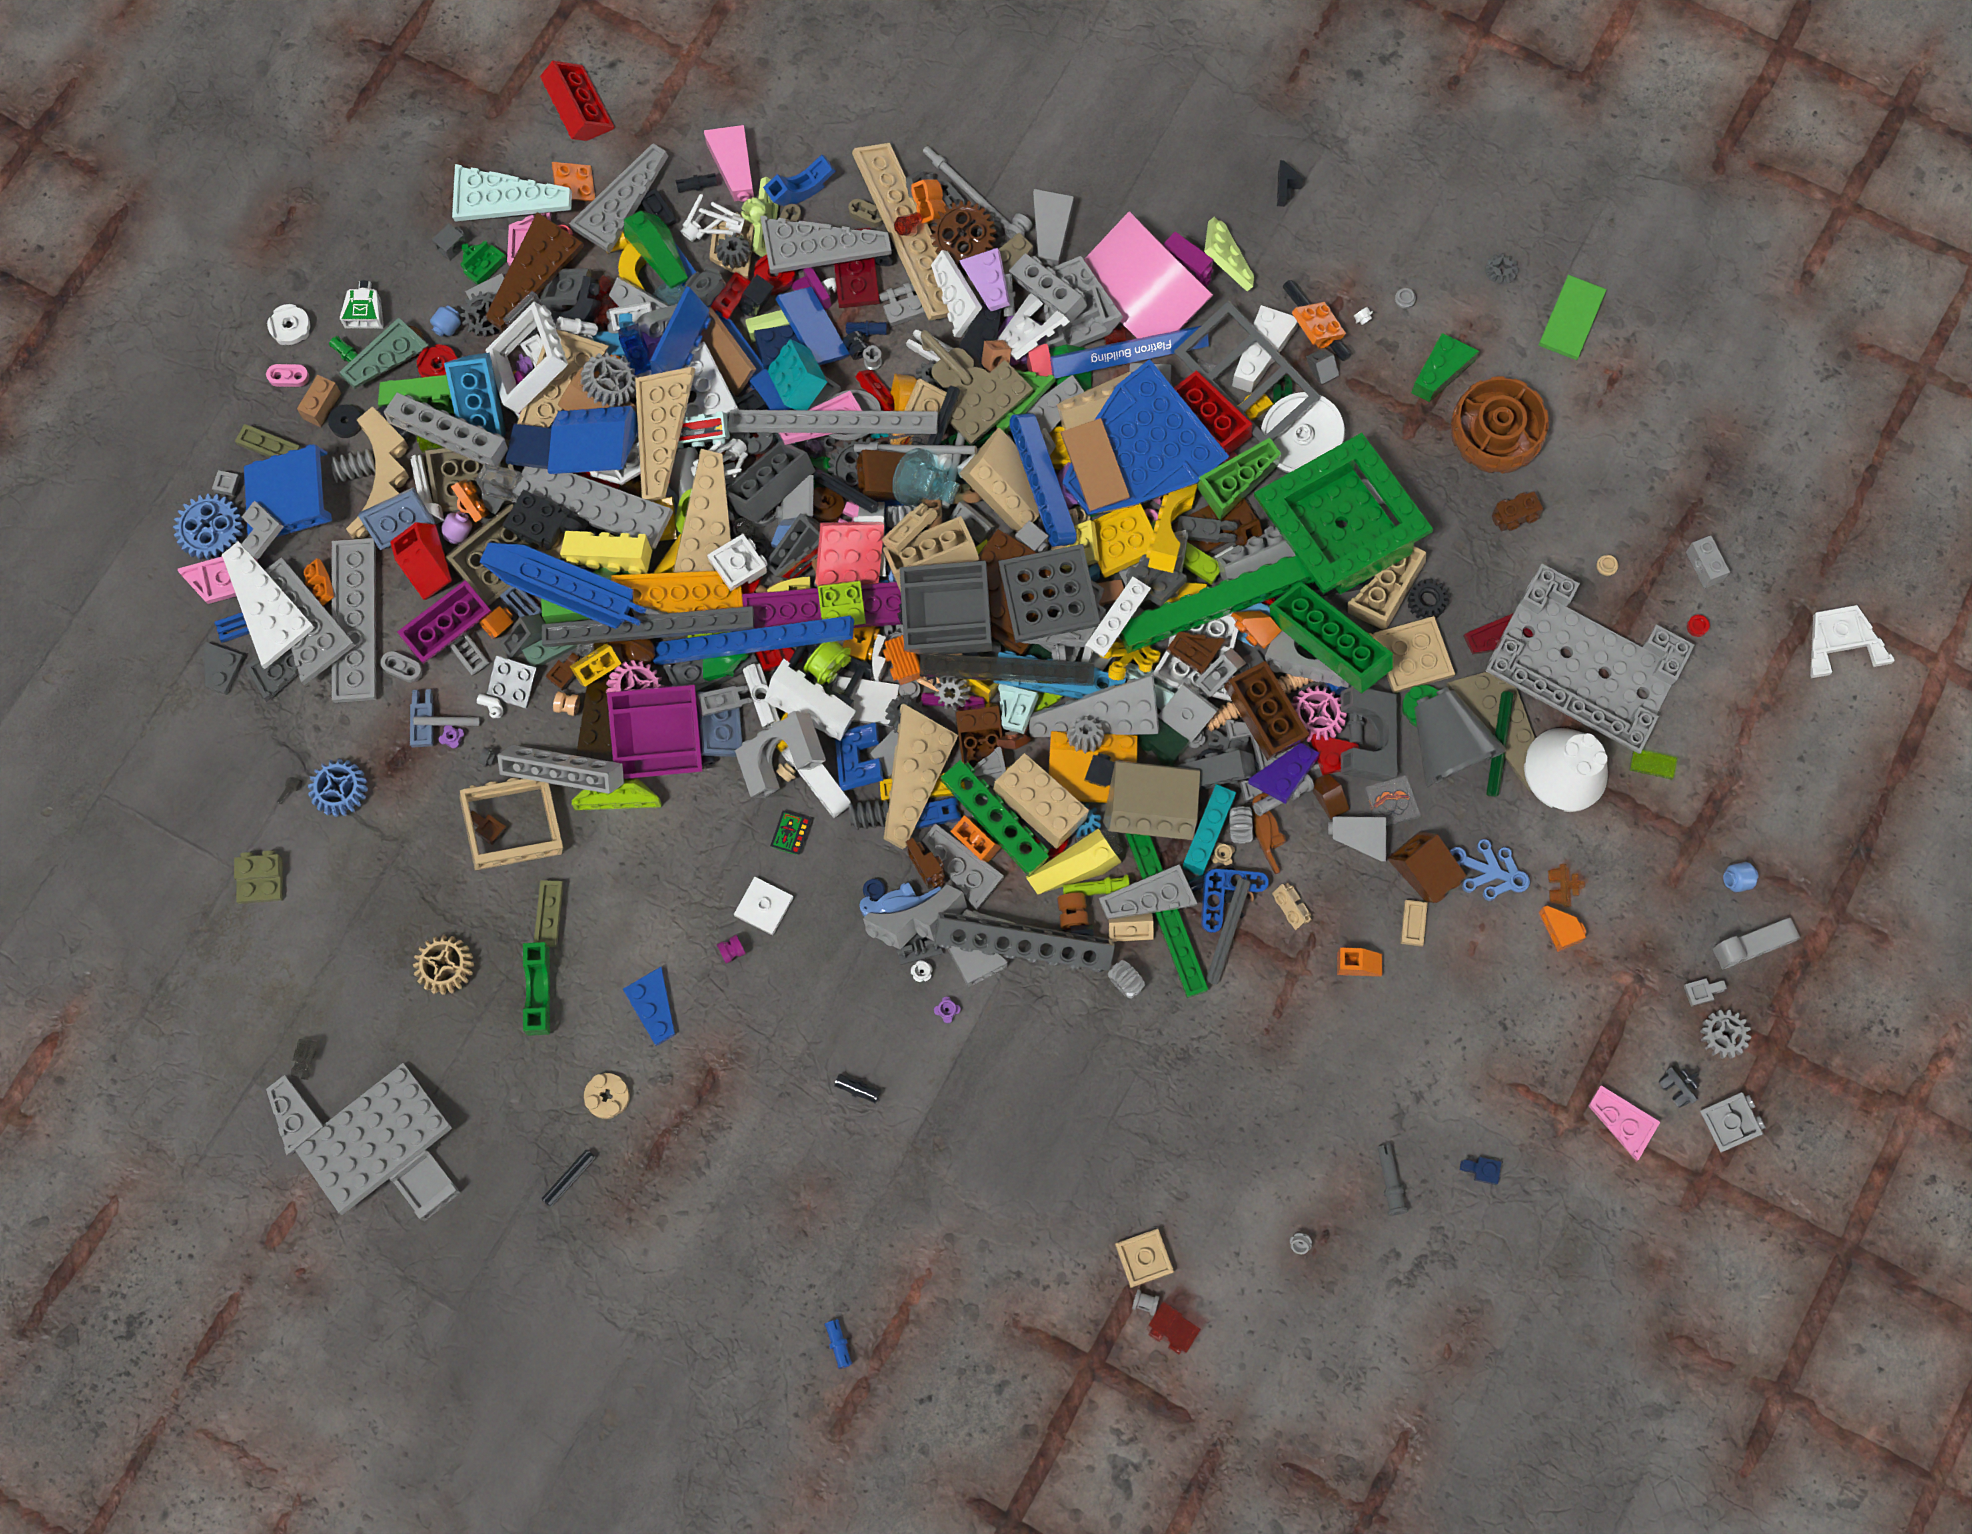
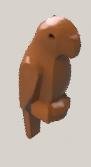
M1261 793L1255 796L1252 801L1253 831L1275 874H1278L1280 871L1270 849H1275L1286 843V837L1279 833L1277 821L1270 811L1261 816L1255 813L1253 804L1269 796L1266 793Z

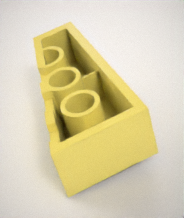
M565 531L560 555L564 562L574 566L579 564L586 565L591 569H599L601 567L607 568L612 572H620L622 570L628 571L631 574H647L652 549L646 534H638V538H632L629 533H621L620 537H614L610 533L605 532L595 536L592 532Z

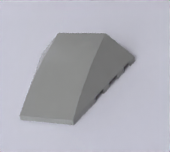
M1079 256L1052 267L1051 269L1056 273V277L1059 279L1061 277L1065 278L1070 283L1072 289L1078 288L1085 295L1084 300L1087 306L1072 323H1068L1064 327L1060 324L1053 329L1055 331L1050 337L1046 336L1045 344L1047 343L1048 348L1051 349L1065 344L1080 347L1109 335L1123 316L1083 258ZM1045 304L1044 313L1046 321L1055 311Z

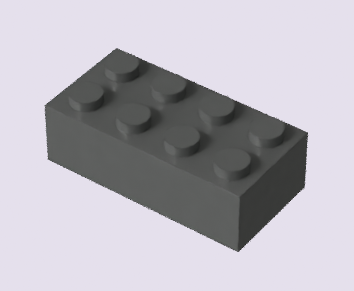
M783 441L776 444L726 487L727 504L730 510L754 523L762 519L765 514L777 506L803 480L815 472L807 452L790 444L785 445Z

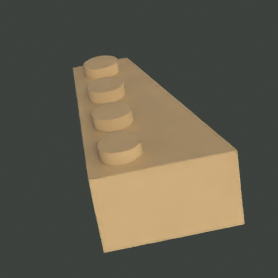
M1127 372L1056 404L1063 429L1067 430L1094 421L1117 384L1129 376L1131 372Z
M1413 546L1410 556L1376 574L1375 578L1368 585H1365L1355 598L1348 602V614L1382 630H1386L1426 563V552Z

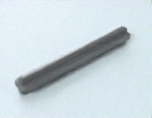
M1239 879L1206 978L1208 983L1217 985L1250 886V881Z

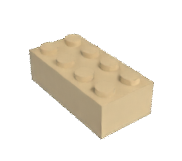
M961 516L920 532L899 553L887 546L883 548L900 592L899 567L975 562L980 560L974 542Z
M1025 753L994 783L993 792L1056 849L1087 819L1089 810Z

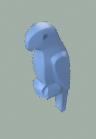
M908 882L903 883L900 886V890L883 895L877 902L871 901L869 896L863 898L860 902V911L864 917L868 913L890 914L905 911L926 902L936 895L941 888L937 887L922 896L916 897L911 885Z

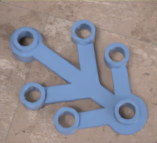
M1486 839L1479 841L1477 850L1484 855L1488 865L1467 857L1465 851L1460 847L1450 850L1452 856H1459L1460 860L1457 861L1459 866L1464 865L1485 873L1474 879L1468 878L1463 882L1462 888L1467 893H1471L1476 887L1495 879L1503 880L1505 883L1496 887H1487L1483 891V897L1487 901L1494 900L1497 895L1512 890L1520 893L1529 887L1530 880L1528 875L1523 871H1518L1511 857L1512 852L1507 847L1501 848L1497 853V857L1500 861L1505 862L1508 872L1500 869L1491 850V843ZM1484 843L1488 848L1483 850L1480 844ZM1502 851L1507 852V858L1501 856ZM1519 879L1522 884L1516 885L1514 880ZM1467 882L1472 883V889L1466 887ZM1490 890L1494 893V896L1489 897L1486 892Z

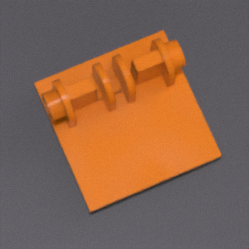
M552 162L554 185L570 188L572 200L593 201L595 199L591 165Z

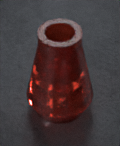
M914 212L913 214L897 217L894 222V229L897 234L902 236L909 235L922 222L921 214Z

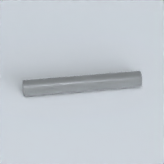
M413 717V725L479 726V717Z

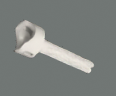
M413 455L410 460L418 496L436 522L435 525L444 522L442 507L439 504L432 503L422 455Z

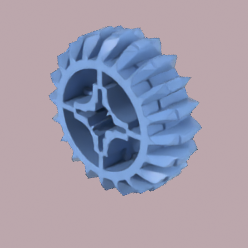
M338 758L336 764L333 760H329V766L321 763L323 769L321 771L315 769L317 776H310V780L314 782L308 784V788L312 790L308 793L309 797L313 798L311 802L314 806L317 805V809L320 812L324 810V813L328 816L332 813L334 817H338L339 812L346 816L348 809L351 812L355 811L354 805L361 807L359 799H366L363 792L368 791V788L365 786L367 779L363 777L364 772L358 770L359 767L356 764L352 765L349 760L343 763L342 759ZM340 773L348 774V776L344 775L340 778H337L334 775ZM328 780L327 786L323 789L325 782ZM334 782H336L339 785L342 794L338 792ZM353 787L352 792L348 796L349 789ZM335 798H340L342 800L340 802L327 801L329 799L333 800Z

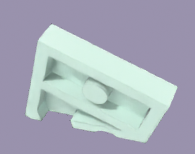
M999 684L1002 726L1006 730L1024 734L1039 696L1037 692Z

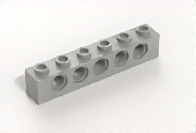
M396 393L384 410L389 424L493 469L497 468L508 451L505 439L501 435L489 433L483 427L473 426L462 418L452 417L444 410H436L428 403L415 401L409 395L404 396Z
M515 745L508 747L497 755L500 775L608 794L624 784L622 763Z

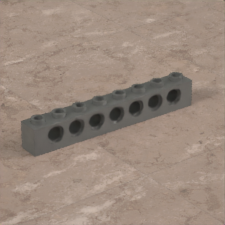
M944 912L938 913L934 933L935 944L942 948L954 946L960 947L961 950L966 952L979 950L986 955L998 953L1011 959L1024 957L1030 962L1043 960L1051 965H1060L1062 963L1068 964L1069 967L1075 969L1087 967L1095 972L1110 970L1115 947L1112 939ZM960 929L964 931L963 935L960 937H955L953 935L954 931ZM978 933L986 934L982 940H976L975 936ZM1005 936L1008 938L1005 943L1000 944L996 942L999 937ZM1022 940L1029 941V944L1025 947L1018 946ZM1045 943L1051 944L1048 950L1040 949L1041 945ZM1065 947H1072L1070 953H1062ZM1088 950L1094 951L1090 957L1083 956Z

